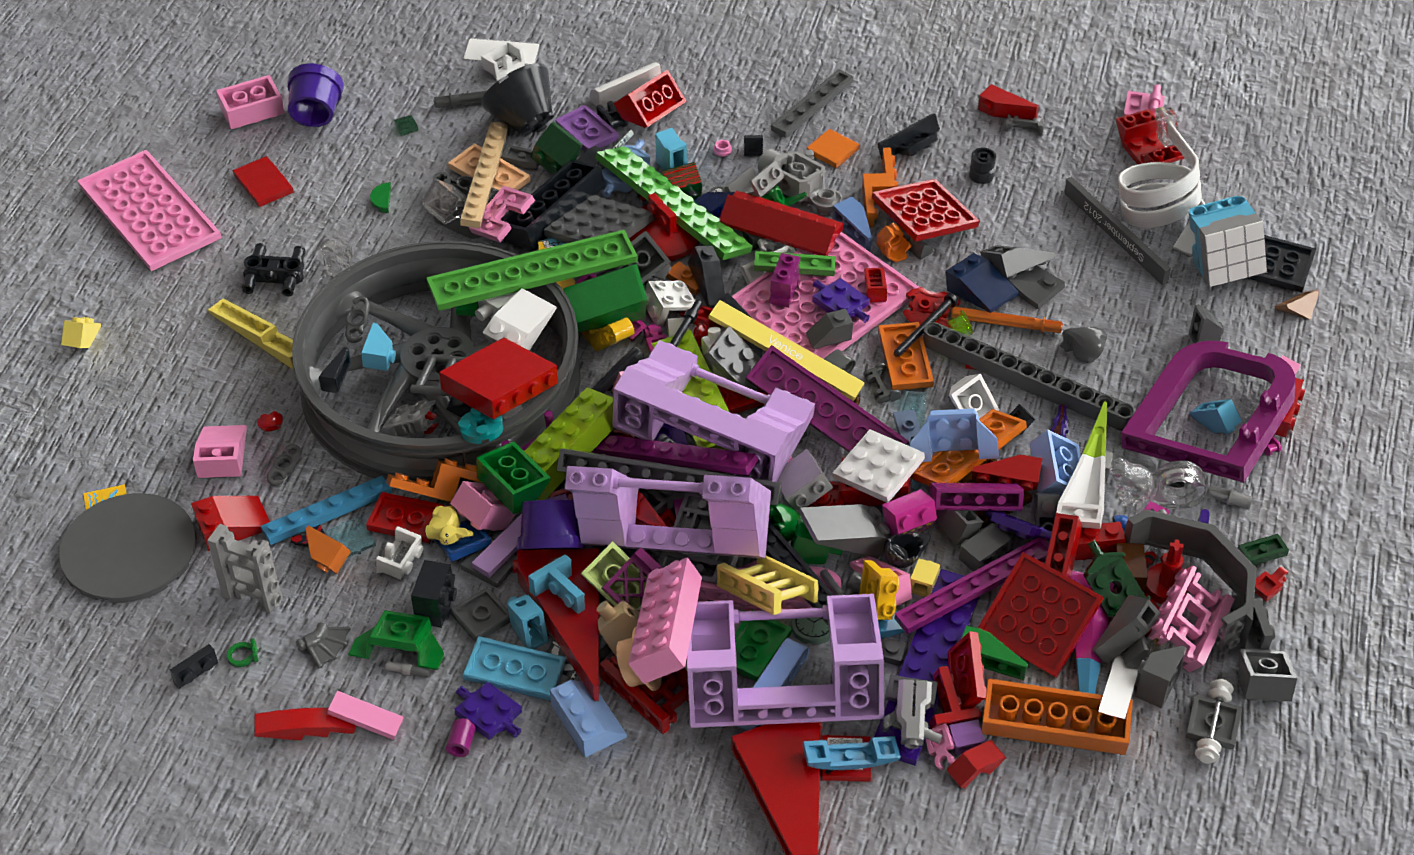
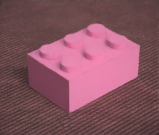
M270 75L216 90L220 109L230 129L285 114L282 97Z

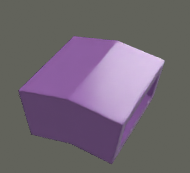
M978 719L949 725L955 747L953 748L955 756L961 755L963 752L985 742Z

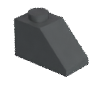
M1199 304L1195 305L1189 329V336L1194 343L1220 341L1224 332L1222 323L1217 320L1213 313Z
M846 309L826 313L806 332V337L813 349L852 340L853 321Z

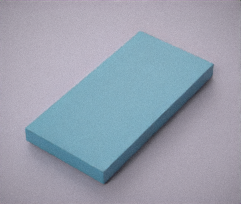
M478 636L462 676L464 680L480 684L489 682L497 688L551 701L550 689L558 686L567 659L563 656Z

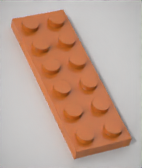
M991 409L979 419L998 438V449H1001L1027 428L1025 420L995 409ZM978 450L936 451L932 455V461L922 462L911 475V479L928 486L931 483H957L969 474L973 467L979 466L987 459H979Z

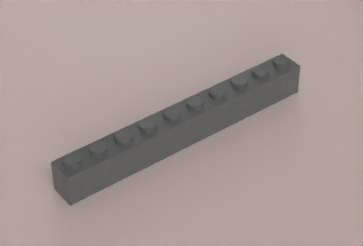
M560 449L557 471L567 472V466L608 468L634 479L695 483L704 482V475L744 477L571 449ZM752 478L771 490L770 504L778 505L782 482Z

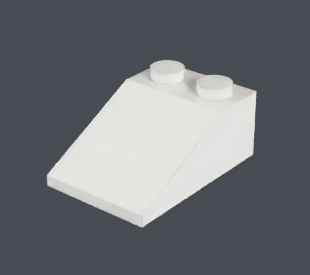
M521 288L492 317L483 334L491 343L505 337L530 351L557 307Z

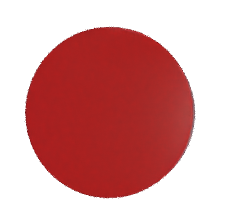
M1174 540V543L1170 542L1168 552L1163 555L1162 563L1155 564L1147 570L1148 579L1145 593H1148L1156 603L1163 604L1167 600V592L1174 585L1176 574L1182 569L1184 544H1180L1179 540Z

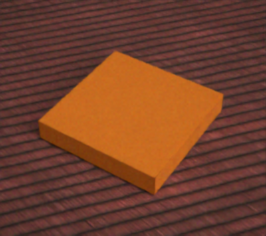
M829 128L811 143L806 150H813L814 157L838 168L859 150L860 144Z

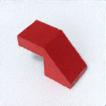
M988 740L963 752L946 770L957 784L965 789L981 772L990 775L1006 757L992 740Z

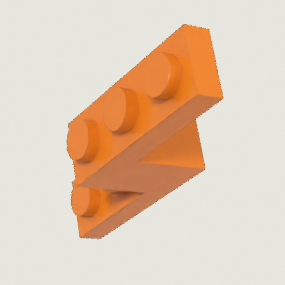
M883 148V173L863 174V203L869 227H874V219H878V208H874L877 204L871 198L872 193L898 187V181H895L897 179V169L893 168L895 167V155H891V148Z
M445 458L444 461H437L431 485H429L428 480L417 478L416 481L408 479L407 475L397 472L395 476L388 474L386 483L390 487L451 502L455 496L460 477L477 482L481 481L477 478V466L466 464L464 467L457 465L458 461Z

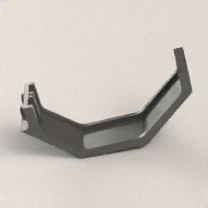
M1146 509L1128 518L1125 530V543H1139L1168 550L1170 542L1174 543V540H1179L1180 544H1184L1182 554L1204 560L1239 596L1240 608L1221 619L1224 626L1219 629L1217 635L1220 637V641L1215 643V647L1220 652L1227 648L1232 649L1238 643L1245 648L1253 621L1257 568L1215 525Z

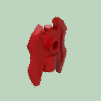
M923 287L912 289L906 293L908 299H913V301H909L908 305L911 311L905 309L903 314L909 322H919L921 325L944 302V297L948 293L944 291L932 292ZM949 307L935 323L950 329H956L957 324L947 320Z

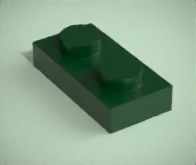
M1278 533L1238 545L1239 551L1253 565L1287 556L1289 552L1288 547Z

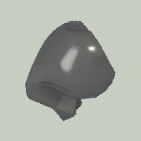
M1096 327L1065 329L1062 333L1063 341L1060 346L1065 352L1073 351L1078 360L1092 363L1101 355L1107 334L1102 329Z

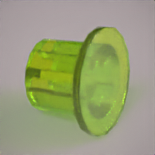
M963 310L960 311V316L948 321L950 329L962 334L967 332L970 335L973 334L969 319Z

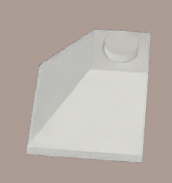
M981 374L965 376L951 386L949 396L956 409L975 408L979 419L991 409L999 411Z

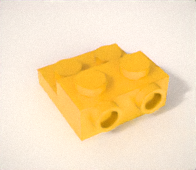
M864 560L859 594H874L878 620H892L896 610L895 597L900 584L898 575L890 568H880L873 560Z

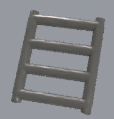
M427 354V362L416 384L411 385L410 391L421 394L451 396L441 390L440 380L437 386L425 384L435 363L447 364L446 369L466 357Z

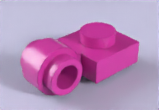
M656 324L644 328L646 345L651 354L653 351L652 343L665 339L667 336L662 333L660 325L656 326Z

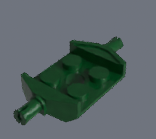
M1096 540L1087 544L1094 557L1083 575L1092 591L1104 597L1101 606L1110 621H1112L1128 595L1151 599L1150 595L1147 597L1144 595L1122 558L1125 556L1124 552L1104 553L1101 551ZM1110 583H1115L1118 586V594L1111 592L1109 588Z

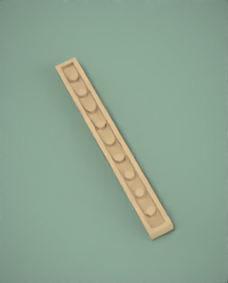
M490 122L461 216V226L480 228L509 131V125Z

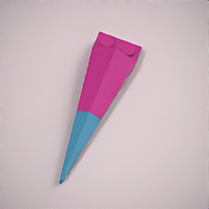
M1072 572L1071 579L1091 589L1083 575L1084 573ZM1110 583L1109 588L1112 593L1114 583ZM1101 604L1074 648L1079 692L1095 694L1101 659L1092 649L1109 625V618Z

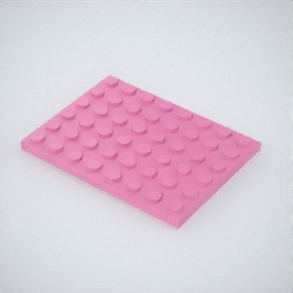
M841 232L835 239L834 248L828 254V256H836L835 275L799 274V281L789 308L769 303L771 278L774 272L764 273L732 297L754 320L824 359L836 349L845 350L912 300V298L908 299L906 297V293L919 286ZM798 249L796 252L793 253V254L816 255V254H813V253H810V252H807V251H804V250H800V249ZM864 268H884L887 284V301L869 303L867 307L862 309L863 312L870 316L866 323L857 317L851 318L853 321L852 340L813 349L806 337V332L827 313L812 302L813 295L819 292L818 289L813 287L814 281L818 279L823 284L830 285L841 278L866 296Z

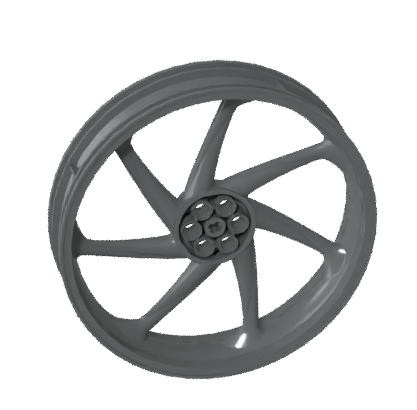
M431 241L392 248L374 254L346 268L325 284L311 299L299 319L293 338V367L300 386L302 410L312 434L331 456L360 474L373 479L383 476L387 481L388 474L395 476L397 472L407 475L408 479L416 481L417 478L428 480L429 485H431L438 460L444 461L445 458L458 461L457 465L465 467L466 464L477 466V457L502 447L501 443L504 440H508L510 443L514 441L520 448L546 429L544 418L546 411H552L553 419L555 420L579 395L581 376L577 353L578 327L572 305L557 282L526 289V291L557 307L547 324L557 334L561 344L562 361L561 365L557 368L558 384L542 392L533 402L518 413L503 420L502 434L490 442L489 439L481 440L482 444L469 443L462 438L458 422L462 417L446 409L450 396L423 394L428 401H436L433 405L434 409L458 435L444 438H406L383 434L380 431L404 393L412 384H416L427 362L426 355L439 354L468 357L492 343L486 339L473 345L470 318L466 315H456V307L451 308L449 327H434L379 304L404 295L430 291L426 277L517 255L497 247L479 243ZM360 296L368 299L370 315L395 326L411 336L405 342L392 345L393 350L396 352L394 363H399L389 380L367 428L345 419L320 398L319 376L328 365L316 367L319 357L327 344L347 324V316L352 311V306L355 305L357 308H360L364 305V302L353 304V300ZM362 354L351 358V365L347 372L366 368L362 364ZM435 363L425 385L437 386L440 380L439 372L444 370L447 364ZM460 477V480H459L458 485H461L463 481H466V482H476V481H473V480H469V479Z

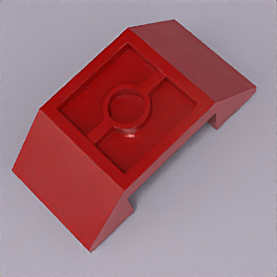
M1150 109L1116 118L1122 147L1137 165L1152 162L1171 163L1185 159L1174 144L1168 146L1157 133L1159 120Z

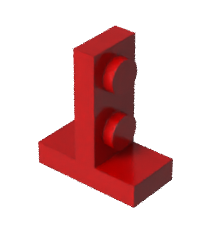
M948 666L939 667L933 674V680L937 682V693L943 713L936 714L928 722L930 725L929 729L943 724L949 726L979 720L981 717L979 707L961 710L962 703L960 697L955 692L953 674L949 672Z

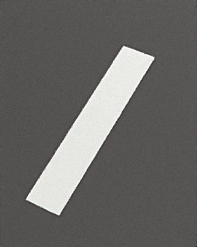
M1122 653L1114 659L1098 712L1125 719L1138 669L1126 667Z

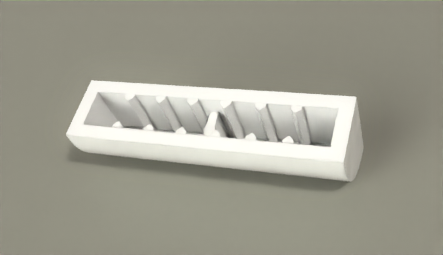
M656 62L592 89L589 95L590 101L595 106L602 105L604 108L607 107L608 101L615 102L661 74L660 64Z

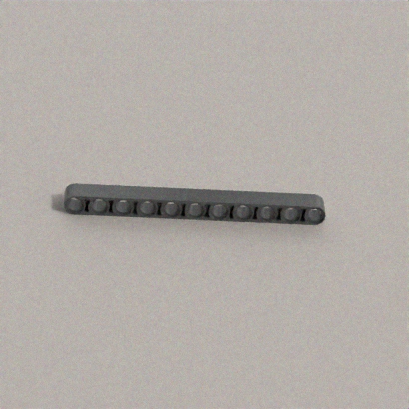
M930 322L924 327L923 340L927 349L962 364H968L974 369L1063 407L1066 405L1068 409L1091 419L1097 420L1102 405L1106 401L1107 425L1123 431L1134 414V408L1126 402L939 323Z

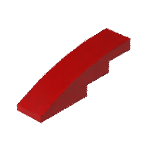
M329 708L277 710L254 714V737L302 741L304 735L328 737L330 732L354 734L356 725L327 714Z

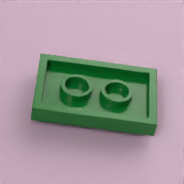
M774 619L743 621L735 632L737 673L757 682L782 643L791 636L792 628Z

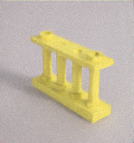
M766 556L765 559L757 558V565L740 570L726 563L717 565L718 587L772 615L781 613V602L793 597L801 596L813 603L818 602V580L771 557Z

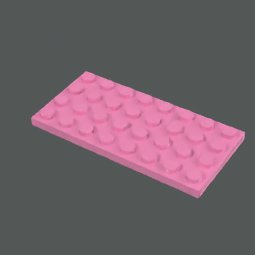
M147 150L77 180L83 192L150 271L222 238L220 231Z

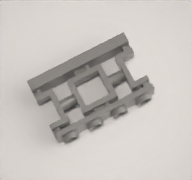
M219 524L207 541L223 598L231 600L236 594L238 599H242L244 595L258 599L260 606L265 608L266 612L271 613L280 604L282 595L269 542L263 540L258 545V541L253 540L248 545L235 540L234 533L228 530V526Z

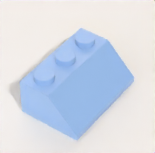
M1047 429L1030 442L1031 456L1042 458L1037 491L1038 493H1057L1061 498L1081 458L1079 444Z
M569 680L550 689L551 706L584 757L592 755L627 737L626 732L600 693L599 701H594L581 681Z

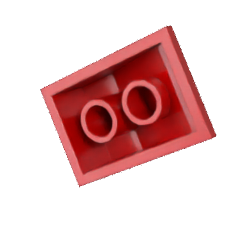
M211 496L191 503L196 523L208 551H210L207 540L219 524L228 526V530L234 533L235 540L239 541L262 533L261 526L270 522L259 496Z

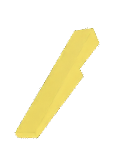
M221 299L208 309L212 316L294 370L292 357L293 340L279 333L275 325L225 299Z

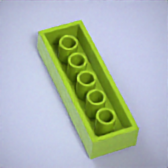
M587 387L524 450L551 477V481L537 500H546L566 479V472L557 471L560 449L592 452L614 429L613 397Z

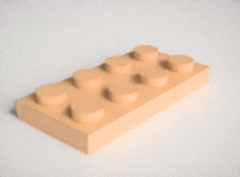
M474 143L448 162L449 169L461 176L473 178L482 147ZM500 158L492 187L500 190L503 186L520 190L531 181L530 175Z

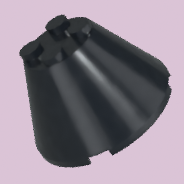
M535 63L520 67L508 73L507 79L501 83L495 82L486 91L481 100L484 110L520 132L523 137L536 130L537 132H542L547 128L546 124L554 117L549 72L543 64Z

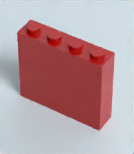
M505 337L439 372L442 391L493 420L558 384L556 364Z

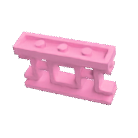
M1194 565L1187 569L1182 568L1176 574V581L1168 590L1167 600L1159 608L1161 614L1151 627L1152 630L1148 636L1151 640L1158 638L1160 645L1171 641L1177 647L1182 645L1187 647L1183 668L1189 673L1204 666L1217 639L1219 629L1224 624L1221 619L1228 615L1235 600L1229 594L1221 596L1222 592L1219 589L1209 593L1199 585L1198 581L1201 574L1199 572L1195 573L1197 568ZM1202 604H1204L1207 608L1211 607L1210 610H1207ZM1185 608L1198 618L1195 626L1182 616ZM1170 623H1172L1179 630L1177 631L1173 626L1169 627ZM1186 636H1187L1189 639H1191L1192 641L1195 640L1194 644L1191 643V642L1186 638Z

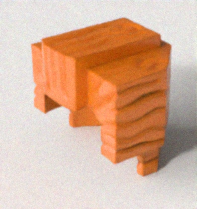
M897 224L885 225L877 234L876 245L888 259L898 262L908 257L906 252L912 245L907 241L908 239Z

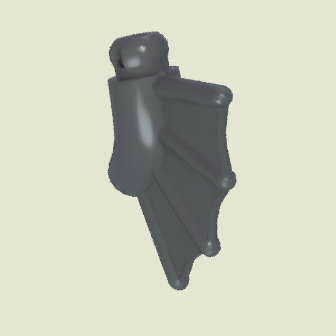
M318 623L315 631L296 640V646H298L299 651L305 649L309 651L317 668H321L325 662L336 660L339 650L347 646L346 635L351 628L328 627L325 623Z

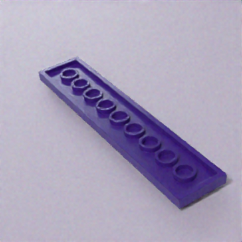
M941 569L932 593L964 577V575ZM980 596L917 629L898 676L934 681L933 674L939 667L948 666L949 669L947 651L962 638L966 625H970ZM937 690L934 708L930 707L925 711V722L927 723L936 714L940 703ZM888 700L884 710V717L888 714L890 715L895 710L897 702ZM881 719L874 737L895 736L900 754L898 761L916 766L923 746H919L917 749L906 748L905 745L901 744V730L891 726L886 732L883 731L884 719Z

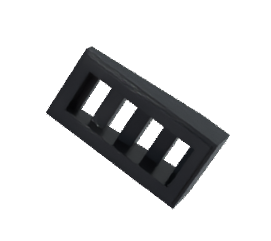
M344 347L320 374L319 382L322 391L339 392L351 365L348 348Z

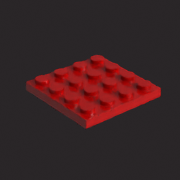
M936 179L875 191L871 197L915 242L977 228L980 222Z
M1022 552L978 628L991 633L1016 655L1057 678L1104 597Z

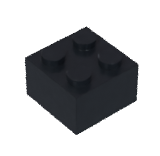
M424 560L411 594L414 615L429 617L431 626L442 628L445 619L448 620L451 601L454 602L457 596V588H454L455 574H452L451 564Z

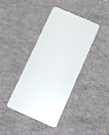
M469 39L464 59L481 60V55L506 41ZM513 42L523 49L525 64H534L539 44Z

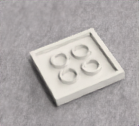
M870 429L832 474L834 479L887 503L924 461L925 454Z

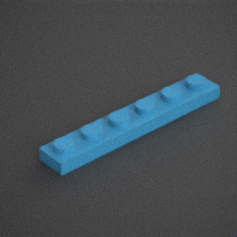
M379 476L261 526V530L269 544L272 545L306 531L308 525L313 528L375 502L379 499L381 492L392 494V490L384 477Z

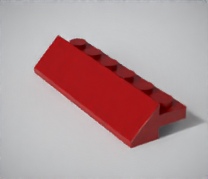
M737 190L733 195L727 196L719 222L730 228L822 256H828L834 248L835 239L843 230L842 222Z

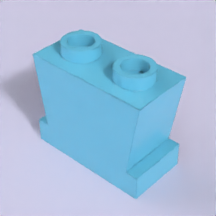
M673 128L655 133L656 163L663 170L687 164V145L684 141L680 140Z

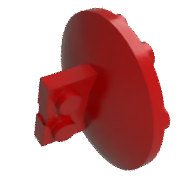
M656 193L648 195V205L641 208L655 215V220L629 238L630 242L646 231L671 262L691 254L694 247L698 246L700 242L677 224V215Z

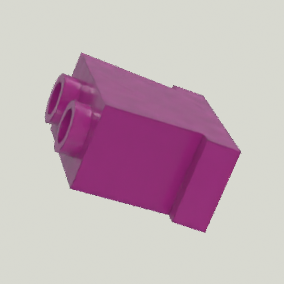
M785 253L780 254L771 278L770 304L789 308L799 281L801 257Z

